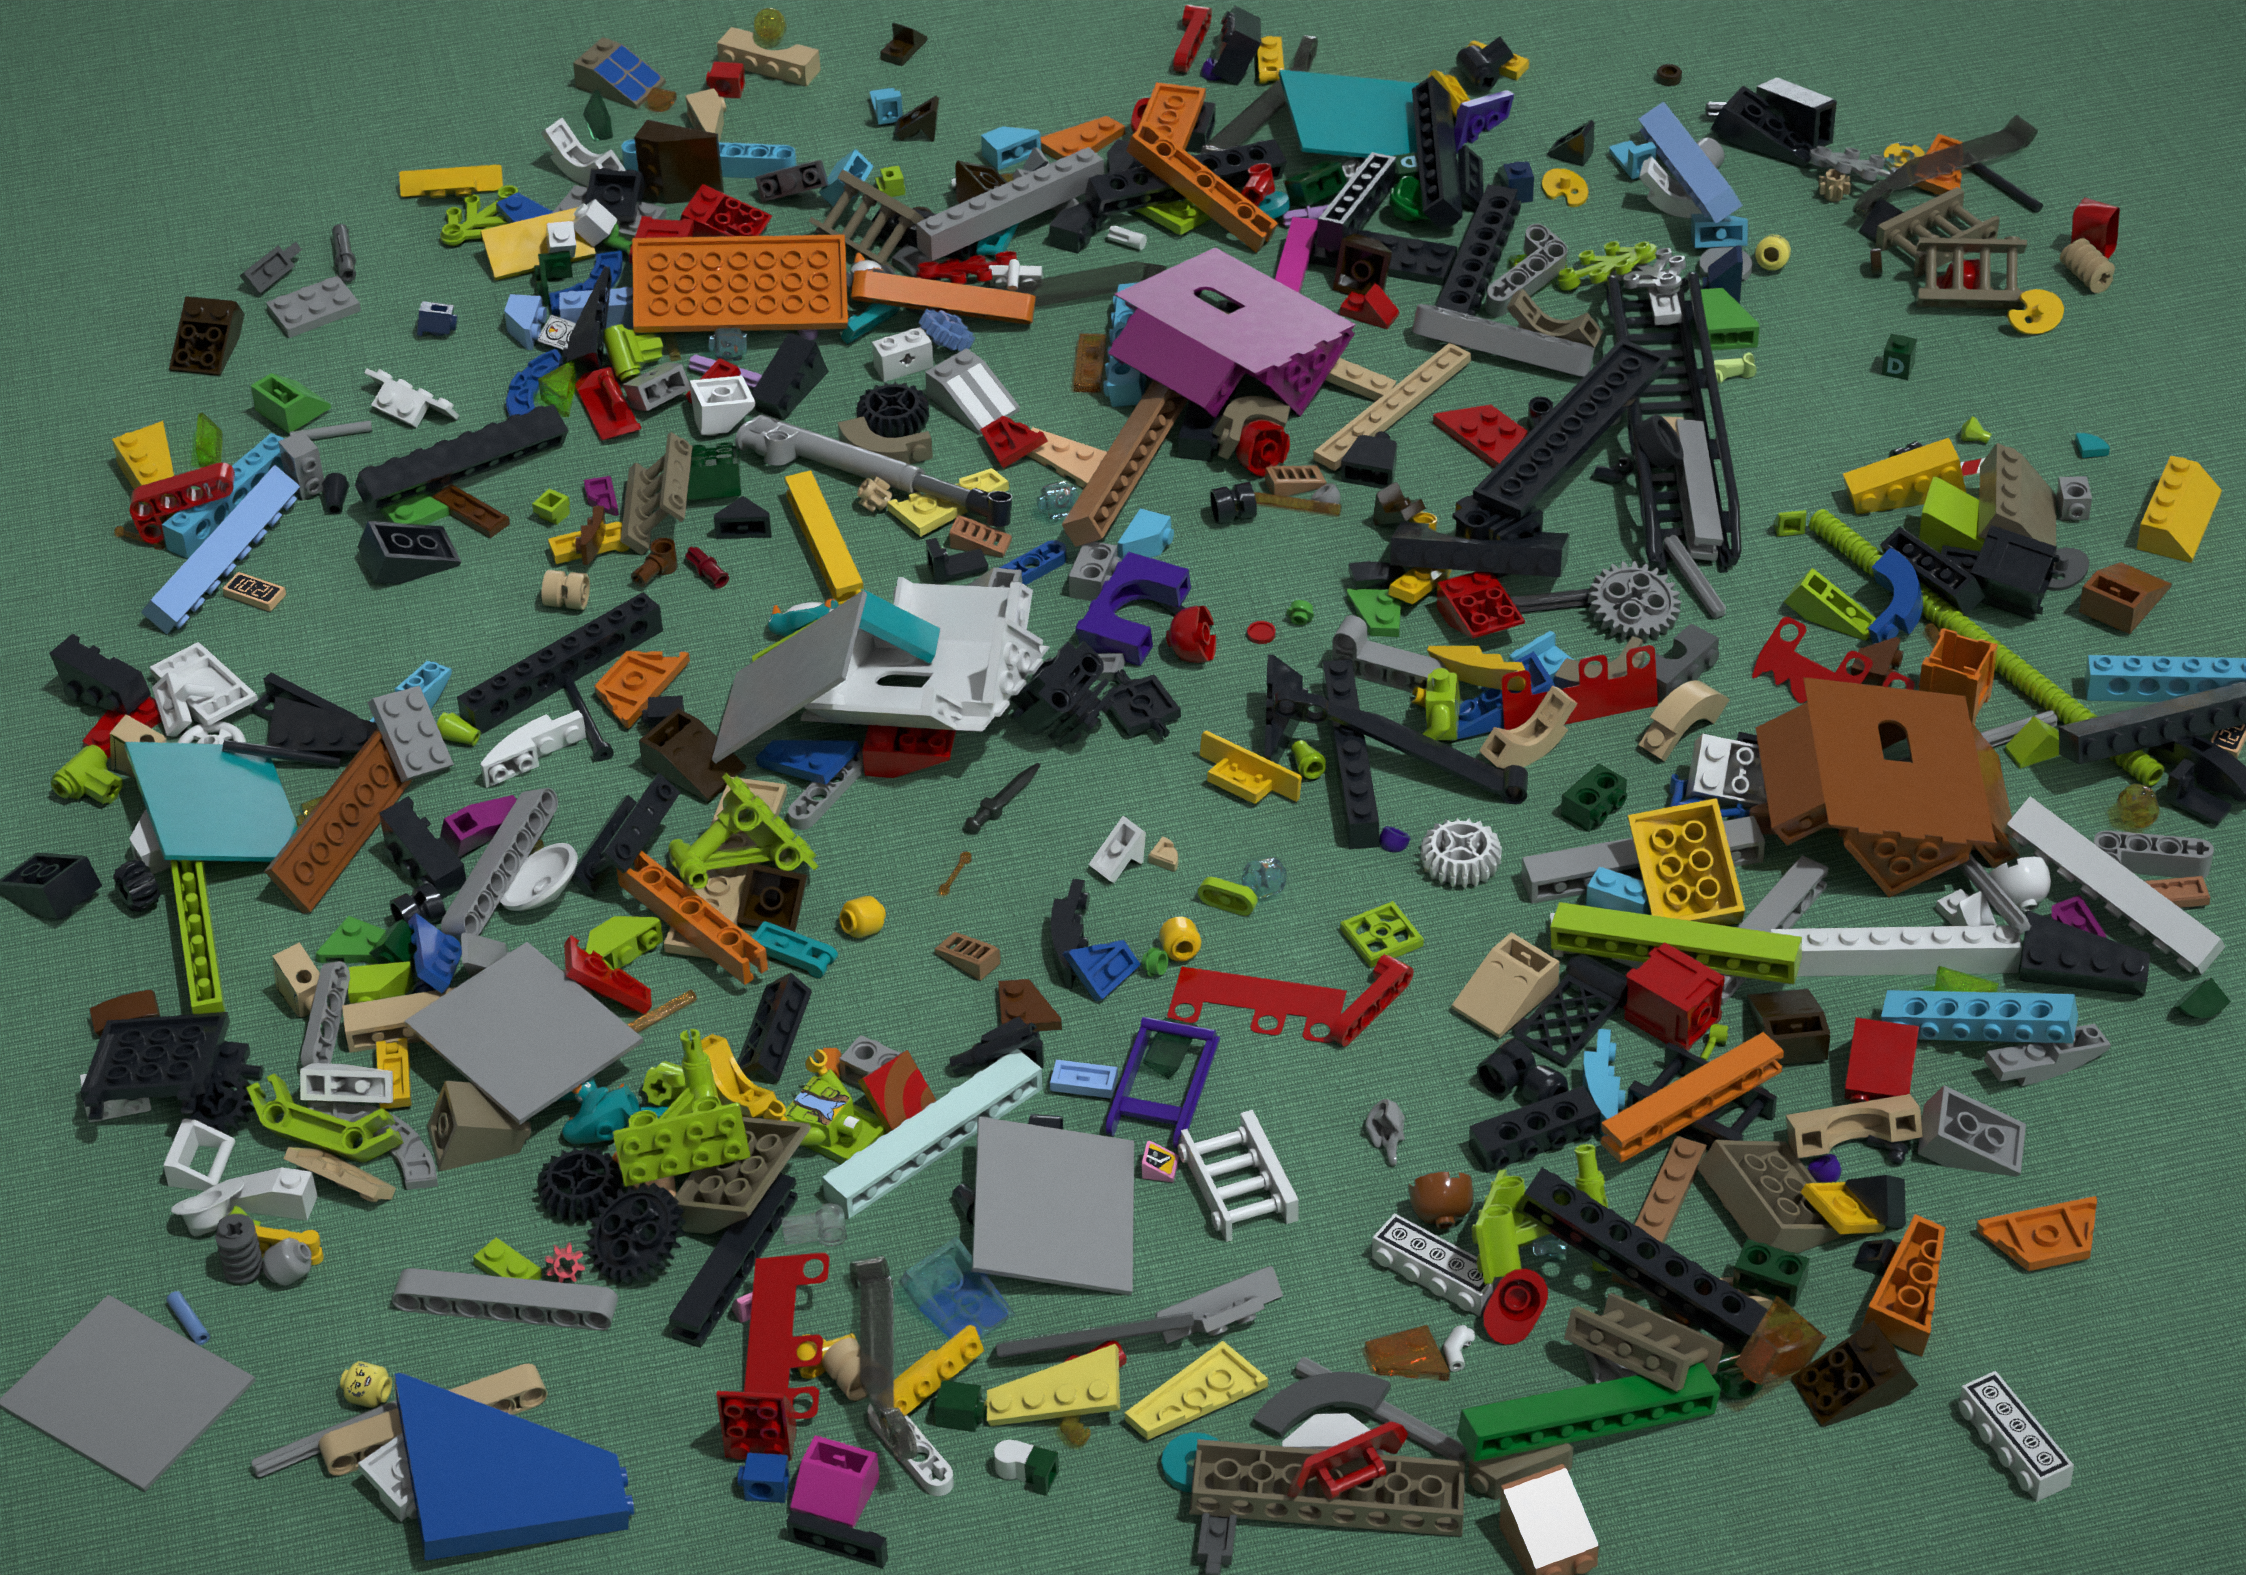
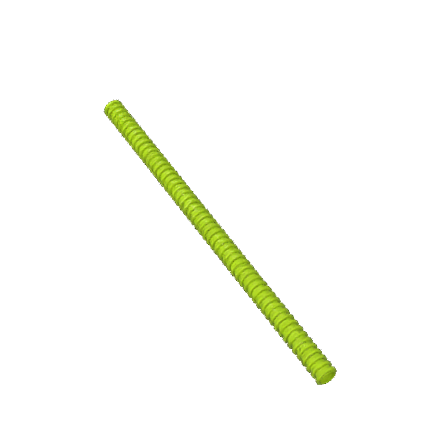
M1820 509L1813 514L1809 522V528L1875 578L1872 566L1883 556V552L1877 550L1868 541H1865L1858 533L1853 532L1851 528L1847 527L1838 518H1835L1826 509ZM1919 581L1923 595L1922 615L1931 620L1940 629H1949L1956 631L1958 635L1978 641L1982 639L1998 644L1994 671L2000 673L2002 677H2006V680L2012 682L2020 691L2025 692L2027 696L2038 702L2045 710L2053 711L2057 715L2058 720L2064 722L2065 725L2097 717L2089 709L2084 708V705L2071 698L2069 694L2065 693L2063 689L2058 688L2056 684L2052 683L2043 674H2039L2038 670L2033 669L2026 661L2020 659L2013 651L2007 649L2005 645L1995 640L1988 632L1982 630L1980 626L1969 620L1967 616H1963V613L1957 611L1950 603ZM2143 750L2109 757L2110 760L2123 767V770L2129 772L2131 776L2136 777L2139 782H2142L2147 787L2155 785L2161 779L2164 772V767L2157 763L2155 759L2150 758Z

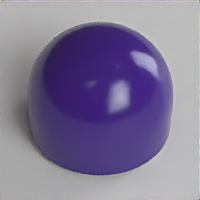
M1207 58L1201 68L1203 78L1211 81L1222 79V77L1211 72L1214 58Z
M1391 826L1383 827L1379 838L1381 847L1393 853L1405 850L1411 840L1407 833Z
M1833 1154L1823 1155L1815 1159L1807 1169L1818 1183L1836 1182L1842 1172L1840 1162L1836 1155Z

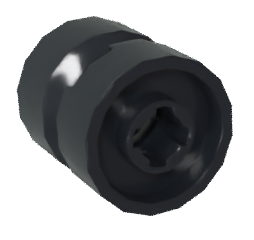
M1250 482L1235 484L1231 490L1226 486L1210 490L1211 509L1217 524L1233 522L1235 517L1244 520L1257 516L1256 498Z
M429 882L413 889L411 896L405 893L390 900L389 903L396 923L403 919L409 925L408 921L417 913L432 924L442 919L446 913L439 893Z
M1510 1038L1503 1042L1494 1053L1479 1063L1477 1075L1482 1085L1489 1092L1497 1096H1505L1519 1081L1523 1080L1526 1073L1533 1067H1536V1061L1530 1049L1523 1042Z

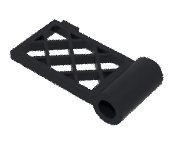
M1579 954L1577 957L1574 956L1570 959L1566 967V973L1568 974L1528 1019L1523 1017L1513 1028L1514 1039H1518L1529 1049L1564 1068L1572 1062L1618 1007L1623 1008L1627 1004V977L1584 954ZM1570 987L1580 992L1581 997L1564 1000L1563 993ZM1601 1003L1606 1008L1601 1012L1589 1013L1587 1004ZM1583 1005L1585 1014L1567 1016L1566 1008ZM1548 1010H1562V1018L1546 1020L1545 1014ZM1587 1022L1588 1028L1585 1032L1571 1033V1024ZM1566 1027V1035L1550 1037L1548 1028ZM1544 1029L1546 1038L1532 1039L1526 1035L1532 1030ZM1569 1043L1570 1049L1565 1055L1554 1051L1552 1045Z

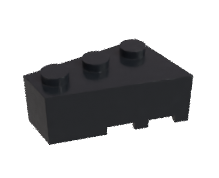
M1234 5L1231 12L1226 11L1221 20V25L1223 26L1211 72L1238 85L1261 45V18Z
M788 333L751 393L755 400L756 411L784 420L826 376L829 371L816 342Z
M73 633L49 653L64 686V693L71 700L129 715L151 696L141 671L116 657L110 660L99 654L101 652L100 648L95 645L88 648L79 643L80 637Z
M408 796L379 813L385 841L384 854L391 863L395 862L401 867L407 878L414 879L419 886L428 882L431 883L443 900L460 890L466 882L464 864L442 837L436 839L427 828L431 823L426 817L420 819L413 811L414 802Z

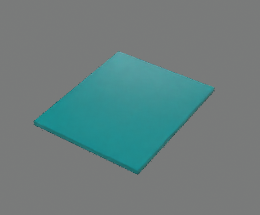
M1279 69V78L1301 152L1368 158L1372 152L1392 157L1393 155L1417 152L1412 88L1420 83Z
M125 742L124 747L164 860L272 862L297 831V823L271 758L222 751L223 744Z

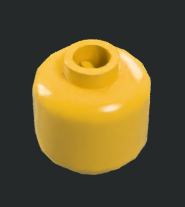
M862 896L849 900L843 905L839 914L841 928L854 938H863L876 934L884 925L886 917L885 908L872 896Z
M1173 917L1167 920L1160 928L1159 940L1163 950L1170 959L1184 962L1197 955L1201 948V937L1196 925L1186 917Z

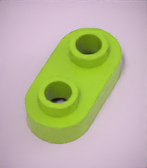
M1217 877L1205 878L1198 888V896L1205 904L1242 916L1250 915L1258 902L1257 896L1251 888Z

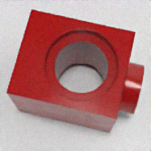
M714 62L711 71L707 72L706 85L710 89L714 88L719 97L741 99L745 87L744 64Z

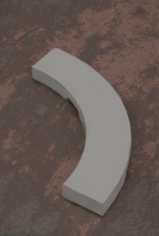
M308 1100L309 1109L350 1122H355L379 1110V1108L367 1104L363 1107L343 1101ZM392 1115L396 1124L392 1126L388 1124L373 1134V1138L386 1133V1129L389 1127L400 1133L404 1143L388 1152L394 1157L403 1172L406 1190L438 1186L436 1168L430 1151L421 1141L416 1131L407 1123Z

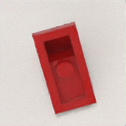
M1375 283L1365 296L1351 292L1340 306V315L1388 330L1399 316V310L1380 286Z

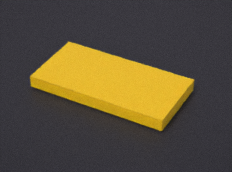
M578 207L480 230L494 280L535 271L534 265H539L538 254L548 253L546 240L547 223L574 221L575 216L573 214ZM574 230L576 253L575 257L571 258V262L595 257L594 247Z

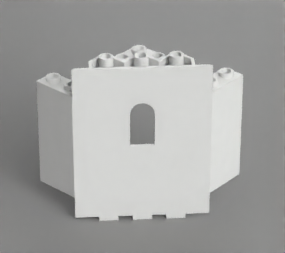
M898 577L897 586L893 591L894 605L940 628L936 654L931 664L858 628L846 680L805 706L806 711L801 716V721L983 732L995 716L1000 717L1010 705L1007 700L1011 695H1018L1027 683L1024 679L1028 674H1034L1043 663L1041 658L1050 648L1049 646H1042L1043 640L1027 631L1033 590L1019 582H1010V588L918 584L912 583L904 577ZM895 674L931 676L922 688L882 686L876 683L884 676Z

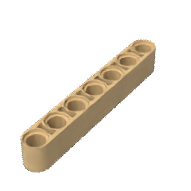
M522 1364L448 1390L512 1415L542 1404L548 1394L538 1370L533 1364ZM398 1408L331 1431L321 1437L318 1447L329 1473L340 1476L359 1470L358 1463L400 1435L402 1430Z

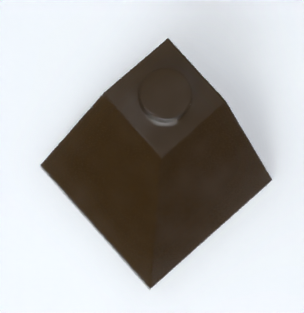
M959 160L955 164L956 201L959 204L1008 183L994 167Z
M1353 233L1341 240L1333 290L1347 294L1355 292L1365 296L1376 283L1385 292L1392 251L1379 240Z
M749 863L737 922L760 927L766 921L796 932L808 875Z

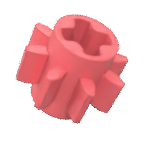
M570 1242L567 1243L566 1248L559 1249L557 1245H553L555 1251L553 1256H545V1261L553 1265L546 1271L548 1276L556 1273L560 1283H563L564 1278H571L572 1281L576 1282L575 1273L577 1270H585V1266L577 1262L583 1256L582 1251L573 1253ZM565 1257L567 1261L570 1260L571 1267L565 1269L563 1266H560L559 1259Z

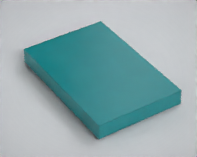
M864 590L867 596L859 628L931 664L936 654L940 628Z

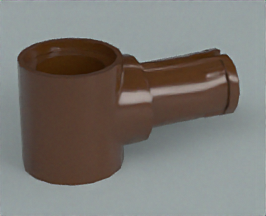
M658 538L650 544L651 553L645 558V562L631 573V579L636 585L639 584L640 587H644L655 575H668L676 571L678 562L676 546L672 539Z

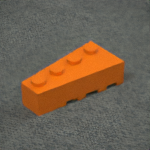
M1917 1214L1914 1215L1868 1306L1861 1327L1862 1329L1874 1320L1892 1344L1921 1357L1931 1332V1319L1934 1311V1298L1945 1234L1944 1226Z

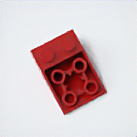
M702 184L681 213L680 221L683 219H693V237L760 236L773 215Z
M1475 571L1437 582V609L1450 627L1472 639L1525 624L1524 618L1498 579L1491 572Z
M869 725L862 750L865 776L895 778L949 761L957 730Z
M717 1391L716 1397L725 1458L743 1460L747 1458V1453L788 1455V1461L792 1460L797 1431L795 1410L784 1394Z

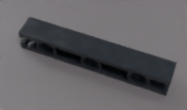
M779 1173L750 1216L728 1227L669 1317L670 1325L676 1327L671 1332L672 1339L698 1348L703 1346L754 1268L755 1259L761 1257L797 1202L798 1193L791 1191L796 1186V1178Z

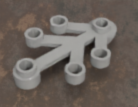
M1817 146L1816 149L1810 150V162L1817 166L1830 167L1831 165L1837 171L1846 174L1851 173L1852 170L1859 174L1861 178L1875 181L1877 175L1886 177L1885 184L1890 187L1904 189L1906 186L1907 172L1900 168H1892L1891 172L1882 170L1881 168H1883L1885 158L1872 154L1869 160H1858L1860 151L1851 147H1846L1844 153H1834L1831 149L1823 146Z
M1661 248L1656 251L1657 261L1653 267L1646 263L1636 264L1627 274L1617 275L1616 270L1610 274L1615 275L1618 281L1624 280V287L1627 289L1656 287L1659 289L1660 294L1671 295L1680 291L1682 279L1679 274L1681 270L1686 268L1685 257H1672L1670 248ZM1668 262H1669V264H1670V270H1669V272H1667V273H1662V272L1664 271L1666 265H1667Z

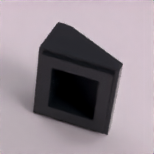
M1892 1239L1864 1241L1854 1266L1857 1269L1884 1276L1898 1248Z

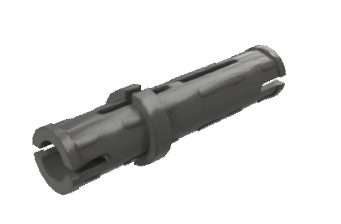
M337 224L332 229L336 250L335 264L339 268L341 280L351 282L356 278L354 268L356 258L351 250L349 229L344 224Z

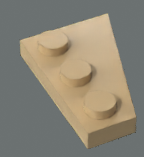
M288 1147L283 1158L333 1180L341 1187L360 1192V1197L371 1202H377L378 1199L392 1200L396 1190L392 1185L323 1149Z

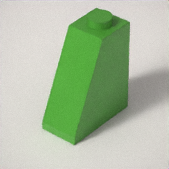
M1723 288L1701 289L1712 350L1757 348L1759 323Z

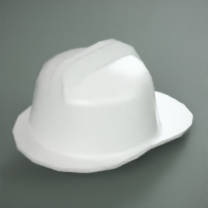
M237 1178L219 1183L197 1196L175 1204L171 1208L172 1213L182 1215L189 1232L193 1236L215 1231L218 1229L219 1220L230 1213V1198L243 1188L244 1180Z

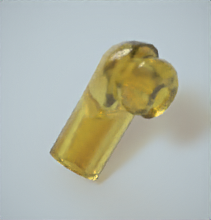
M1081 1415L1063 1417L1060 1430L1069 1442L1077 1446L1086 1444L1091 1431L1089 1427L1084 1429V1424L1079 1423Z

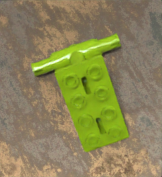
M727 773L722 778L731 790L723 798L722 804L724 809L717 815L718 819L692 845L684 843L682 839H674L668 846L670 862L677 868L682 880L692 885L695 889H701L707 885L708 875L706 872L711 869L772 860L780 869L786 871L794 870L803 861L814 871L819 867L814 861L817 855L799 835L794 839L796 834L781 817L776 816L758 795L753 799L755 795L738 776L732 779ZM740 830L757 844L717 850L733 833L736 835Z
M690 1029L692 1041H689L687 1030L680 1034L684 1051L682 1069L687 1088L659 1119L653 1111H639L629 1118L628 1128L613 1132L625 1186L747 1159L751 1156L740 1104L736 1102L721 1106L710 1058L703 1052L700 1032L697 1029Z
M1592 1144L1579 1145L1574 1150L1579 1172L1575 1178L1576 1188L1584 1191L1592 1199L1608 1208L1604 1189V1175L1598 1171L1595 1146ZM1499 1170L1495 1181L1491 1182L1489 1195L1485 1196L1483 1209L1478 1212L1477 1223L1472 1226L1473 1243L1478 1244L1480 1253L1477 1255V1269L1479 1274L1483 1273L1485 1284H1492L1495 1277H1504L1515 1269H1521L1518 1247L1526 1246L1534 1239L1551 1234L1515 1211L1526 1191L1524 1179L1519 1176H1507L1506 1170ZM1592 1260V1267L1595 1271L1608 1270L1596 1261Z

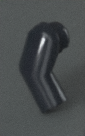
M1627 457L1620 458L1619 462L1612 468L1597 465L1594 478L1612 483H1620L1632 474L1634 465Z
M1872 1135L1868 1136V1146L1890 1151L1888 1154L1890 1162L1896 1164L1905 1162V1155H1908V1147L1901 1141L1889 1142Z

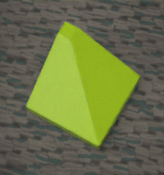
M1806 510L1778 513L1773 524L1777 537L1805 534Z

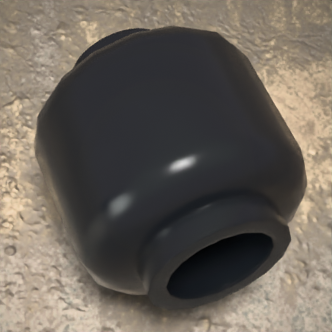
M1545 1065L1533 1067L1526 1073L1522 1081V1095L1530 1104L1569 1091L1566 1077Z

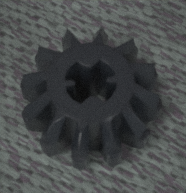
M142 860L128 861L115 869L113 879L115 881V888L119 893L118 896L122 898L123 904L127 905L131 911L139 912L146 910L158 902L160 897L159 885L155 880V876L151 873L150 867L146 866Z

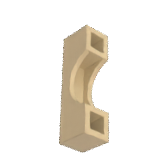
M731 27L717 42L719 62L743 63L744 70L807 87L821 70L819 50L796 44L783 50L763 49L754 43L753 32Z
M1910 1094L1786 1115L1789 1146L1797 1158L1827 1154L1833 1146L1842 1141L1868 1137L1869 1135L1889 1142L1923 1137L1920 1107Z

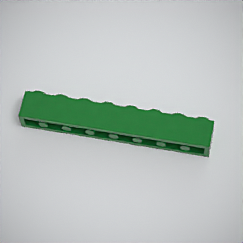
M1698 1363L1688 1368L1684 1387L1678 1391L1643 1375H1636L1462 1409L1457 1436L1473 1462L1712 1415L1715 1414L1721 1389L1703 1363Z

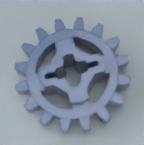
M926 309L919 320L920 327L927 330L926 334L931 336L932 342L938 346H944L950 350H956L957 348L959 351H962L966 348L970 349L975 340L973 333L968 331V327L961 322V318L948 314L943 310L936 312L934 309Z

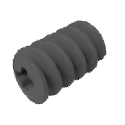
M243 1214L225 1216L219 1220L218 1231L215 1235L223 1272L229 1282L245 1284L257 1278L263 1270V1258L254 1221L249 1216Z

